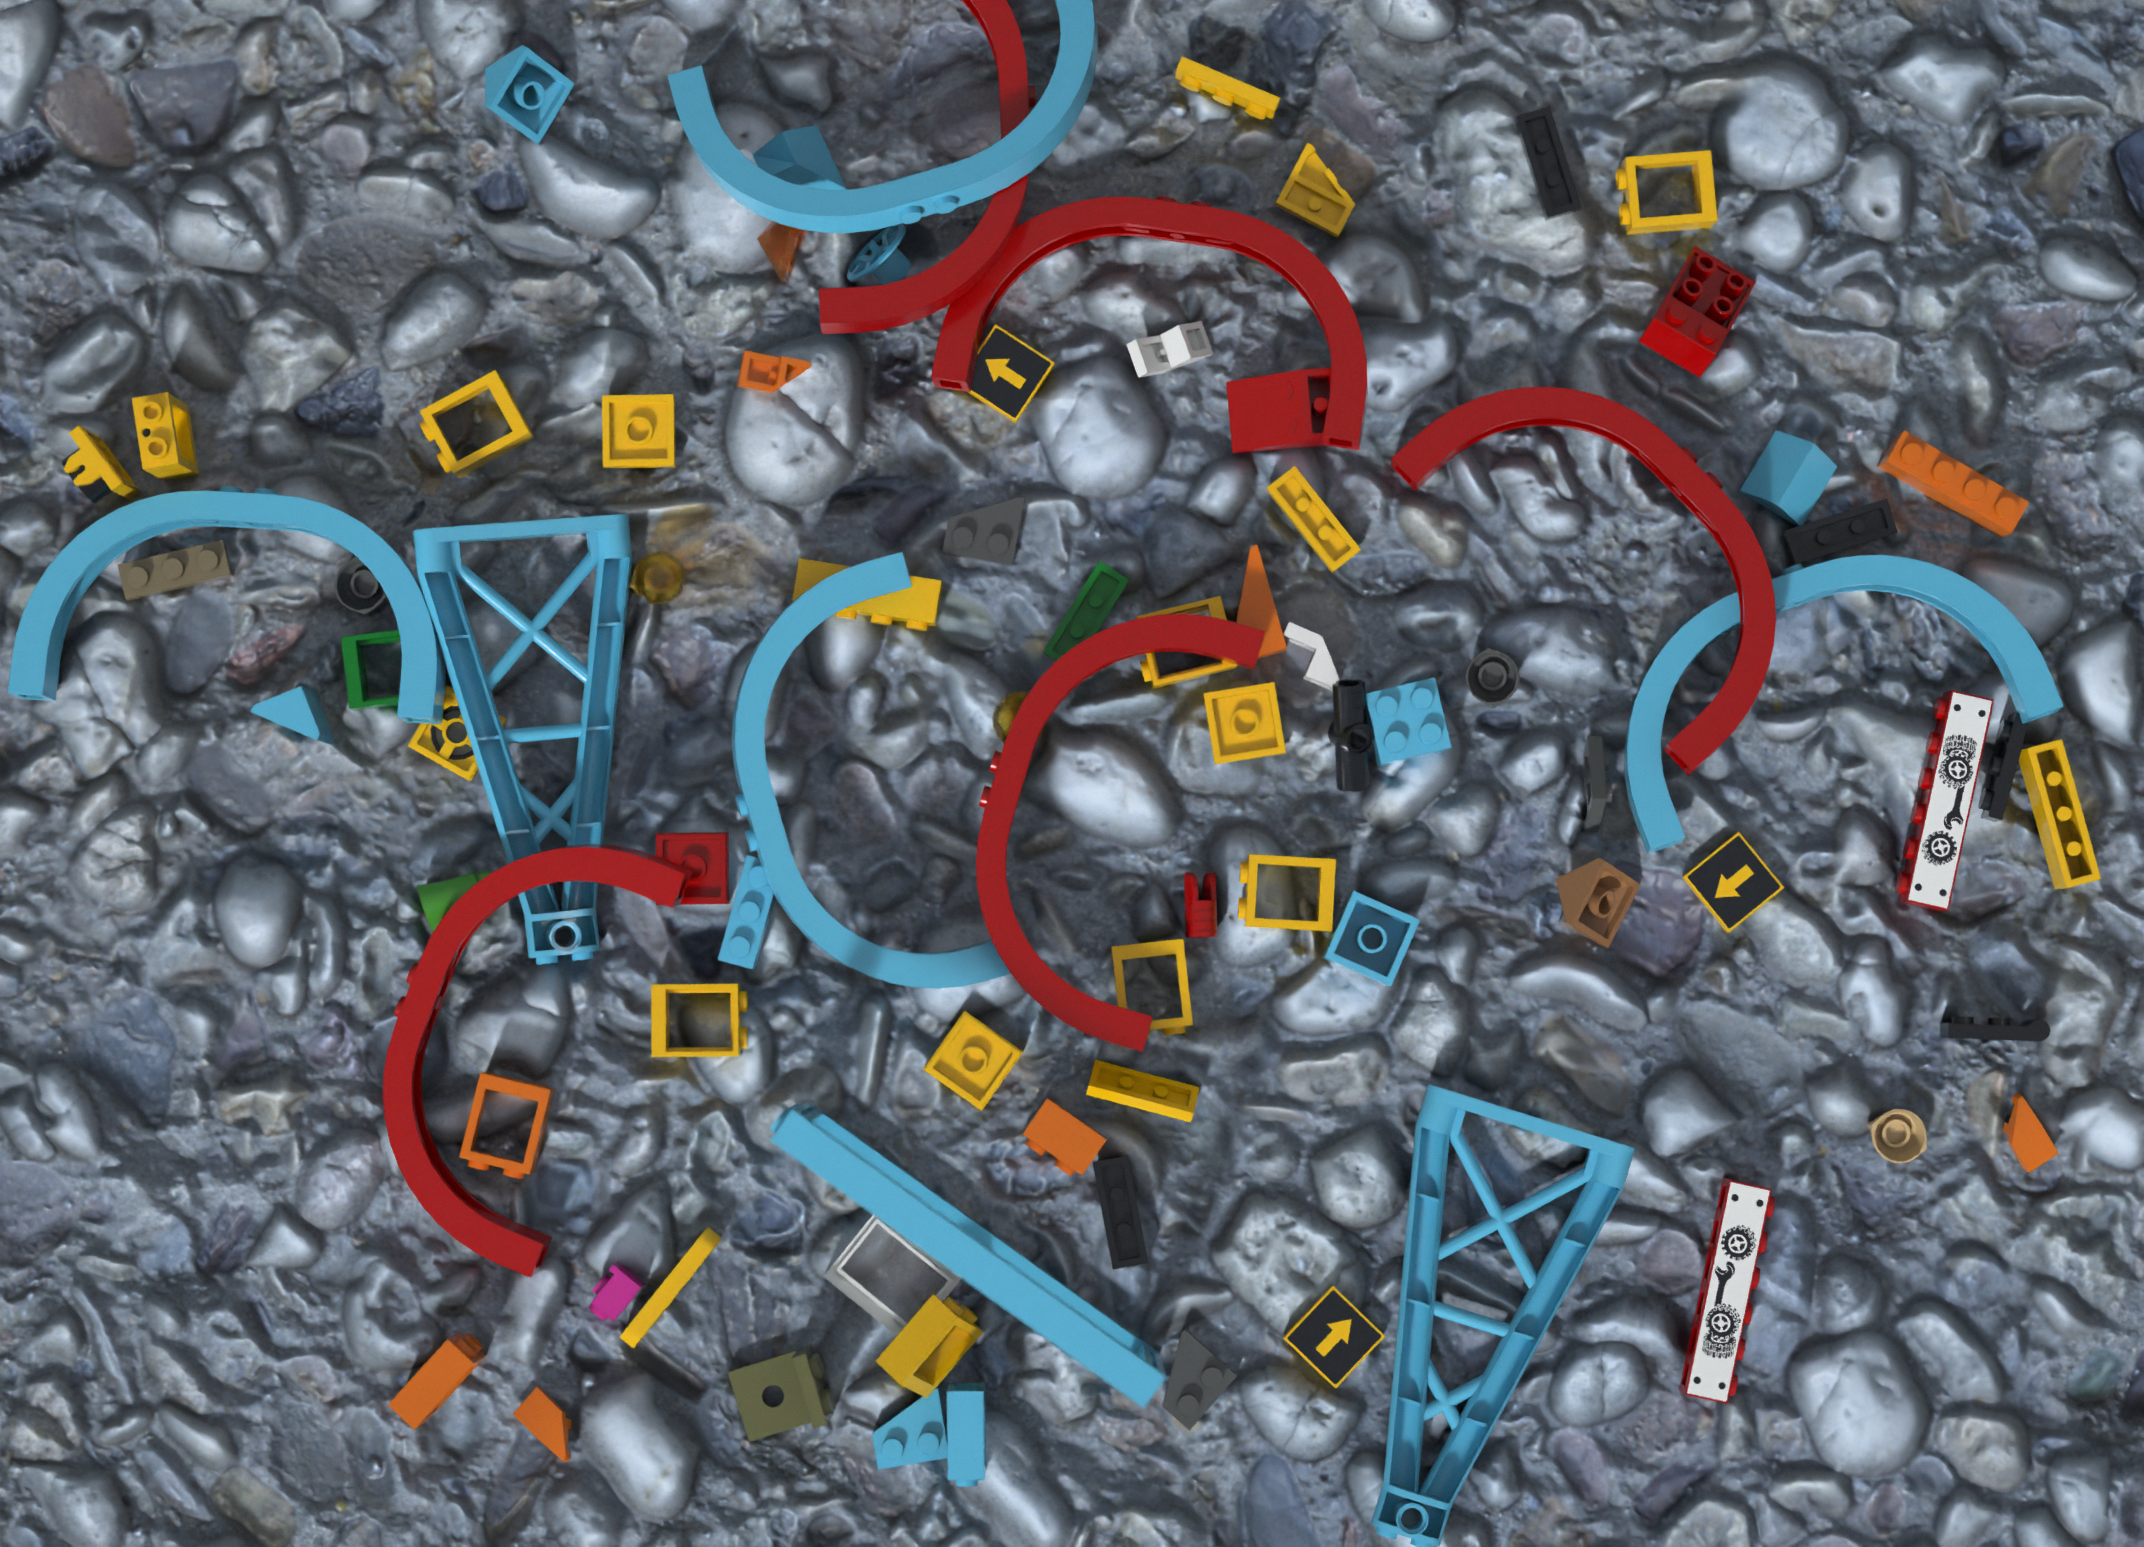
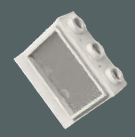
M874 1215L870 1217L823 1276L896 1336L932 1294L945 1300L962 1279Z

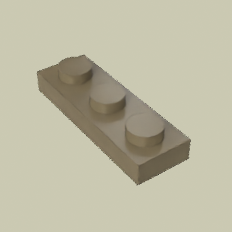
M224 540L118 564L124 596L128 601L233 576L227 545Z

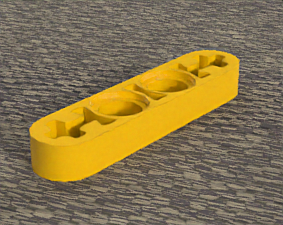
M707 1227L619 1338L634 1349L718 1245L722 1237L710 1227Z

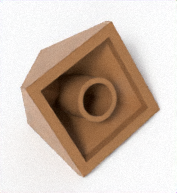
M1597 858L1556 878L1563 908V914L1558 923L1609 948L1641 884L1605 860Z

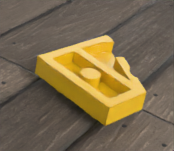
M1307 142L1275 206L1338 238L1355 207V203L1346 190L1340 187L1332 171L1329 168L1327 169L1321 161L1313 145Z

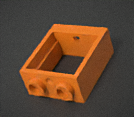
M480 1072L459 1158L467 1159V1166L488 1171L490 1165L504 1168L503 1175L518 1179H524L525 1174L535 1173L556 1088L490 1072ZM489 1090L538 1101L523 1162L474 1150Z
M458 1332L448 1338L391 1400L388 1406L414 1430L429 1420L486 1357L480 1351L483 1348L482 1344L469 1333H466L464 1336Z

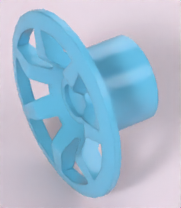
M901 223L887 227L870 240L851 263L847 273L848 280L855 282L872 273L883 285L900 281L912 265L907 257L897 248L905 235L906 226ZM882 239V245L879 246L877 242ZM870 249L872 254L870 256L865 255Z

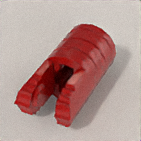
M1185 872V938L1218 937L1215 872H1206L1205 876H1203V900L1198 899L1197 875L1193 872Z

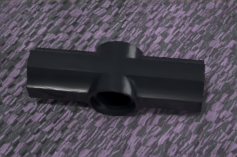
M1339 680L1332 685L1334 721L1329 727L1328 737L1332 745L1335 746L1337 789L1340 791L1358 792L1366 790V787L1369 786L1368 751L1373 745L1374 733L1370 726L1367 725L1365 682L1362 680Z

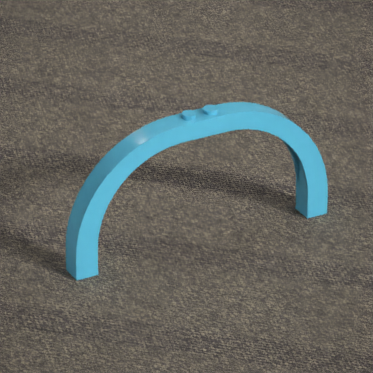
M1055 0L1060 18L1061 33L1056 66L1041 99L1030 114L1013 131L994 145L969 158L866 188L849 190L809 188L787 182L769 174L748 160L724 133L702 65L667 76L681 125L694 153L709 176L733 199L762 217L801 230L823 233L873 231L901 223L912 224L919 221L922 217L936 213L946 214L952 212L956 207L986 198L1009 187L1042 163L1071 130L1088 98L1097 66V21L1092 0Z
M221 486L219 491H179L159 494L135 501L102 517L78 534L45 570L25 606L14 642L8 693L20 699L56 701L64 638L74 611L90 585L103 570L129 549L160 534L191 527H233L302 532L336 543L357 556L381 584L396 617L402 651L397 717L407 723L442 725L446 664L418 576L408 562L382 537L364 523L345 512L320 502L301 497L276 494L277 491L267 488H256L254 493H242L240 488Z
M899 552L846 568L820 581L786 607L768 627L758 642L744 670L733 712V763L740 794L735 795V800L740 816L747 815L750 829L745 831L749 849L751 852L757 850L764 874L777 901L791 921L822 951L845 966L892 984L935 989L963 987L1011 974L999 956L992 939L943 952L917 953L893 950L859 937L842 926L818 903L805 885L794 862L766 762L764 739L768 704L777 678L788 658L813 629L833 614L862 601L912 587L903 553Z
M1858 555L1837 558L1803 568L1802 564H1797L1782 571L1783 576L1771 579L1775 596L1776 614L1820 598L1854 591L1895 593L1930 604L1961 623L1989 652L2002 674L2023 724L2054 714L2064 707L2046 662L2027 630L1994 596L1974 582L1953 571L1908 557ZM1737 592L1722 598L1702 610L1684 624L1667 642L1648 670L1632 705L1626 728L1624 776L1628 800L1647 854L1682 843L1685 839L1664 778L1661 757L1663 721L1674 687L1690 663L1717 639L1740 627Z

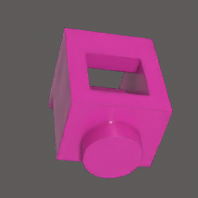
M618 1261L609 1268V1271L614 1275L610 1278L605 1274L592 1290L597 1296L588 1308L603 1321L607 1318L612 1321L616 1320L645 1285Z

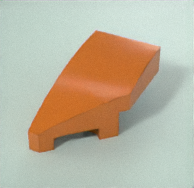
M744 350L736 387L773 393L809 369L811 362Z
M2017 1092L2011 1100L2014 1107L2009 1123H2004L2002 1131L2008 1135L2007 1141L2021 1167L2030 1173L2059 1153L2026 1100Z
M536 1387L515 1410L513 1415L557 1457L564 1462H568L571 1459V1451L568 1450V1429H571V1419L566 1418V1412L544 1389Z

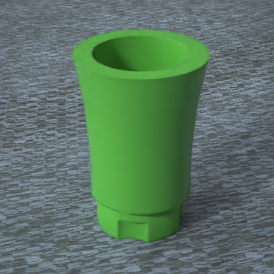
M489 869L477 874L471 872L440 882L417 885L419 897L432 932L435 931L441 919L459 898L472 886L491 874Z

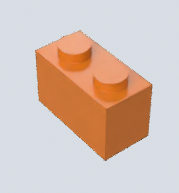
M1048 1097L1022 1133L1028 1138L1024 1143L1041 1156L1045 1151L1049 1152L1057 1158L1054 1165L1070 1176H1073L1075 1171L1083 1175L1107 1140L1106 1137Z

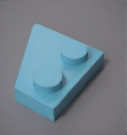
M936 1387L928 1398L922 1396L872 1432L878 1470L947 1458V1435L939 1387Z

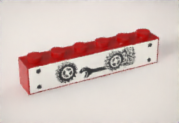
M1950 690L1944 692L1942 697H1938L1933 711V717L1937 718L1935 732H1930L1926 743V753H1930L1927 767L1921 769L1918 780V787L1922 788L1919 802L1914 803L1910 817L1911 823H1915L1912 837H1907L1903 848V858H1907L1905 870L1899 873L1895 885V892L1899 893L1898 902L1936 911L1949 910L1992 712L1993 699Z
M1726 1178L1722 1179L1679 1391L1685 1395L1728 1404L1729 1395H1735L1738 1385V1375L1734 1374L1736 1361L1742 1360L1745 1351V1339L1741 1338L1744 1324L1748 1325L1750 1323L1753 1311V1304L1749 1303L1751 1288H1757L1760 1278V1268L1756 1267L1758 1254L1764 1253L1767 1244L1768 1234L1763 1231L1766 1217L1771 1218L1775 1205V1197L1771 1196L1772 1189Z

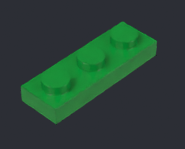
M1099 561L1047 644L1043 654L1057 661L1070 649L1092 635L1097 634L1130 579Z

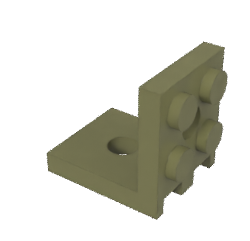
M812 1345L728 1371L749 1442L808 1423H812L813 1429L828 1425L836 1405L831 1389H824L822 1374H825L824 1365L820 1354H813ZM771 1385L780 1387L784 1393L783 1401L778 1405L768 1404L763 1397L766 1387Z

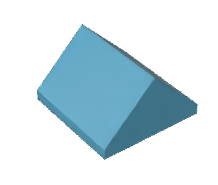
M1775 430L1739 492L1792 524L1800 526L1806 521L1838 466L1815 443Z
M303 686L252 706L250 711L317 741L330 745L334 741L333 733L316 691Z

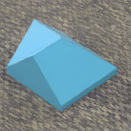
M521 45L485 68V106L533 142L539 144L575 83L529 48Z
M817 125L782 131L752 154L759 168L787 182L809 188L847 190Z

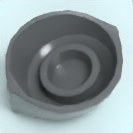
M357 556L344 564L337 572L334 586L335 593L341 604L348 609L370 616L386 598L381 584Z
M1486 648L1469 663L1465 680L1469 691L1476 699L1489 705L1491 708H1496L1517 691L1520 674L1512 658L1500 651Z

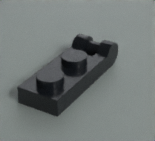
M1952 1016L1951 1023H1940V1037L2043 1041L2050 1034V1026L2047 1022L2040 1019H2027L2020 1026H2011L2010 1018H1988L1987 1025L1974 1024V1017Z

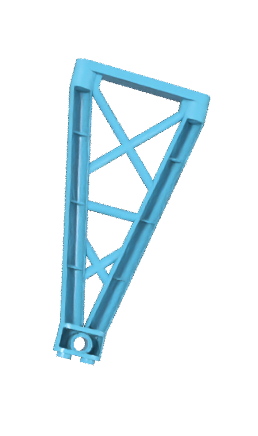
M628 514L414 530L417 575L508 864L541 852L539 844L551 829L568 841L567 845L603 844L633 559ZM586 534L588 553L532 620L461 562L459 543ZM597 565L587 662L585 666L544 632L543 629ZM456 577L522 631L487 675ZM534 641L584 683L580 723L503 729L491 691ZM579 737L574 780L549 808L520 784L508 744ZM571 806L570 823L568 824L561 817ZM529 810L541 819L535 827L533 826ZM563 882L560 909L552 883L529 889L518 895L525 917L528 958H536V965L557 963L559 955L572 954V961L593 959V952L600 951L596 914L598 882ZM565 926L570 931L571 939L568 944L561 947L556 943L554 936L559 927Z
M1428 1084L1415 1125L1384 1479L1371 1520V1524L1377 1527L1375 1533L1390 1539H1397L1398 1534L1412 1538L1410 1544L1416 1547L1440 1546L1451 1507L1623 1191L1635 1148ZM1466 1111L1587 1148L1589 1150L1584 1166L1571 1175L1503 1210L1460 1130ZM1449 1142H1451L1490 1218L1440 1244ZM1585 1184L1538 1273H1536L1510 1223ZM1498 1230L1528 1287V1291L1510 1324L1435 1301L1439 1261ZM1434 1316L1502 1337L1483 1374L1450 1392L1447 1391L1430 1359ZM1429 1386L1435 1400L1426 1404L1427 1387ZM1468 1399L1464 1409L1459 1414L1455 1405ZM1443 1412L1452 1431L1421 1488L1418 1490L1424 1421ZM1416 1508L1419 1510L1420 1518L1418 1522L1413 1525L1402 1523L1401 1516L1406 1509Z

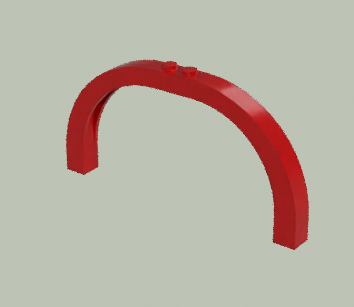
M960 0L979 23L993 53L998 76L1001 139H1003L1029 115V108L1036 106L1035 86H1028L1026 56L1020 30L1006 0ZM1030 173L1009 187L994 193L984 216L974 231L955 251L933 267L912 277L884 285L820 288L821 333H861L903 326L943 309L968 292L996 263L1011 240L1025 204Z
M1125 196L1099 197L1069 203L1037 215L1016 227L1011 240L996 263L968 292L950 304L943 320L931 378L937 388L971 392L982 336L998 302L1023 273L1052 253L1086 240L1111 236L1145 237L1233 251L1250 257L1281 275L1300 293L1316 315L1324 332L1332 363L1331 388L1323 429V444L1360 450L1368 396L1367 361L1360 327L1346 294L1325 265L1303 244L1282 230L1262 220L1238 212L1212 208L1206 202L1177 203L1175 199L1166 196H1158L1155 199Z
M1557 387L1516 388L1476 398L1437 418L1391 459V467L1414 491L1419 489L1461 451L1494 434L1529 426L1567 427L1605 438L1635 456L1688 508L1713 536L1730 566L1736 584L1740 611L1739 639L1731 669L1718 694L1664 748V751L1690 776L1732 735L1750 710L1769 668L1775 638V596L1771 574L1764 553L1742 513L1721 490L1723 488L1721 482L1715 475L1710 472L1705 474L1696 465L1698 460L1685 446L1680 448L1662 430L1646 418L1615 401L1592 393Z
M1191 614L1149 616L1105 629L1070 649L1041 676L1023 700L1013 719L1002 752H994L989 769L990 772L995 773L991 787L984 786L979 806L985 808L979 831L976 855L977 889L986 927L999 956L1022 988L1048 1012L1085 1034L1143 1052L1153 1017L1092 998L1065 982L1036 954L1024 936L1015 917L1007 885V845L1016 808L1038 738L1048 719L1065 697L1085 679L1107 666L1137 655L1155 652H1184L1212 657L1254 669L1265 631L1228 620Z
M567 845L532 854L492 872L459 898L439 922L428 940L419 963L415 962L411 967L407 977V983L410 984L407 995L400 998L395 1008L394 1016L398 1017L388 1046L383 1074V1105L389 1141L397 1164L409 1188L423 1208L445 1231L475 1253L531 1278L541 1269L552 1237L496 1213L469 1193L454 1177L443 1161L428 1128L422 1096V1070L425 1052L455 968L465 947L474 933L490 915L513 897L529 889L556 882H598L634 892L674 908L680 905L693 870L637 849L616 845Z

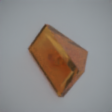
M777 223L758 237L757 240L780 282L788 284L804 230Z

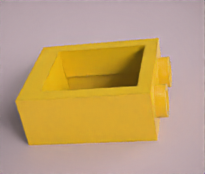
M1711 150L1625 157L1620 164V168H1616L1617 190L1623 191L1624 202L1619 204V221L1621 225H1626V235L1712 228L1718 221ZM1691 165L1696 214L1640 218L1636 170Z
M496 370L420 410L424 421L419 423L428 441L435 440L441 452L436 454L441 466L446 473L452 471L458 478L535 438L504 380ZM490 389L512 432L458 461L436 417Z
M168 392L132 398L142 469L163 481L199 476L189 406ZM150 429V435L145 437L143 431Z
M1221 596L1136 617L1138 619L1155 615H1194L1208 612L1210 617L1227 620ZM1154 653L1144 654L1146 660L1140 661L1144 682L1151 681L1153 689L1236 669L1238 666L1219 660L1220 662L1160 676Z
M1249 854L1247 862L1240 863V883H1246L1245 898L1239 897L1238 919H1244V927L1331 932L1333 927L1336 859ZM1258 864L1319 868L1316 921L1255 918Z
M1175 939L1112 946L1111 953L1117 1006L1127 1009L1122 960L1175 954L1182 1017L1152 1020L1149 1030L1164 1028V1035L1186 1033L1185 1026L1193 1025L1184 940Z
M741 983L651 984V1057L742 1056V1049L748 1048V1027H742V1012H748V992L741 991ZM670 993H730L731 1047H670Z
M932 1294L878 1357L876 1362L897 1383L928 1398L983 1334V1331L975 1324L978 1317L963 1304L960 1306L951 1297L948 1296L946 1300H943Z

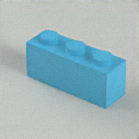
M746 856L718 956L720 961L749 969L757 968L776 900L760 860L757 857Z

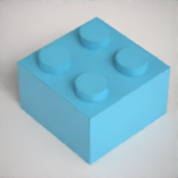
M1435 677L1366 693L1367 724L1374 733L1373 749L1377 766L1446 751L1452 748Z
M1350 891L1322 958L1391 987L1420 920L1356 891Z

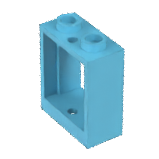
M949 1383L948 1481L956 1480V1486H977L978 1480H985V1383Z

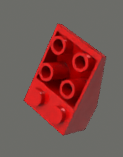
M1694 246L1653 314L1639 342L1700 378L1717 355L1756 281Z
M1332 367L1302 369L1226 382L1232 453L1325 446L1323 444V429L1330 395Z

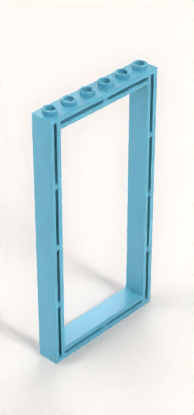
M809 1101L801 1105L796 1104L790 1108L788 1107V1109L779 1114L771 1125L770 1130L775 1133L770 1139L771 1142L1142 1408H1145L1166 1378L1161 1355L1157 1350Z

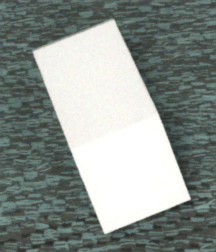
M1202 321L1177 325L1160 335L1135 339L1126 344L1138 378L1161 374L1213 355Z
M1289 622L1283 633L1284 639L1314 652L1303 679L1333 691L1332 685L1340 679L1323 636Z

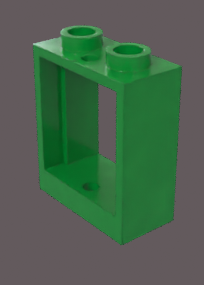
M399 630L341 637L349 709L361 711L398 706L399 695L369 698L363 647L401 643Z

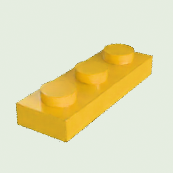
M1183 56L1176 68L1175 78L1180 80V84L1183 87L1195 92L1203 89L1212 93L1213 99L1225 105L1231 106L1232 103L1243 106L1246 108L1245 112L1255 118H1274L1279 106L1280 97Z
M1295 466L1266 488L1267 492L1331 573L1335 572L1361 551L1360 547Z
M1095 1060L1086 1095L1191 1122L1199 1087Z

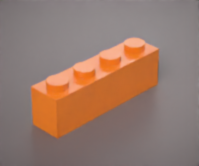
M1905 430L1894 436L1877 466L1999 538L2013 532L2029 504V501Z

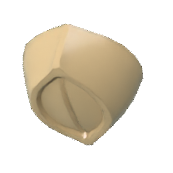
M1893 1109L1883 1113L1873 1121L1867 1122L1875 1149L1887 1161L1907 1163L1914 1160L1927 1149L1924 1123L1911 1111Z

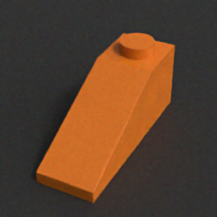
M1258 545L1250 546L1235 623L1265 631L1257 659L1284 652L1287 646Z

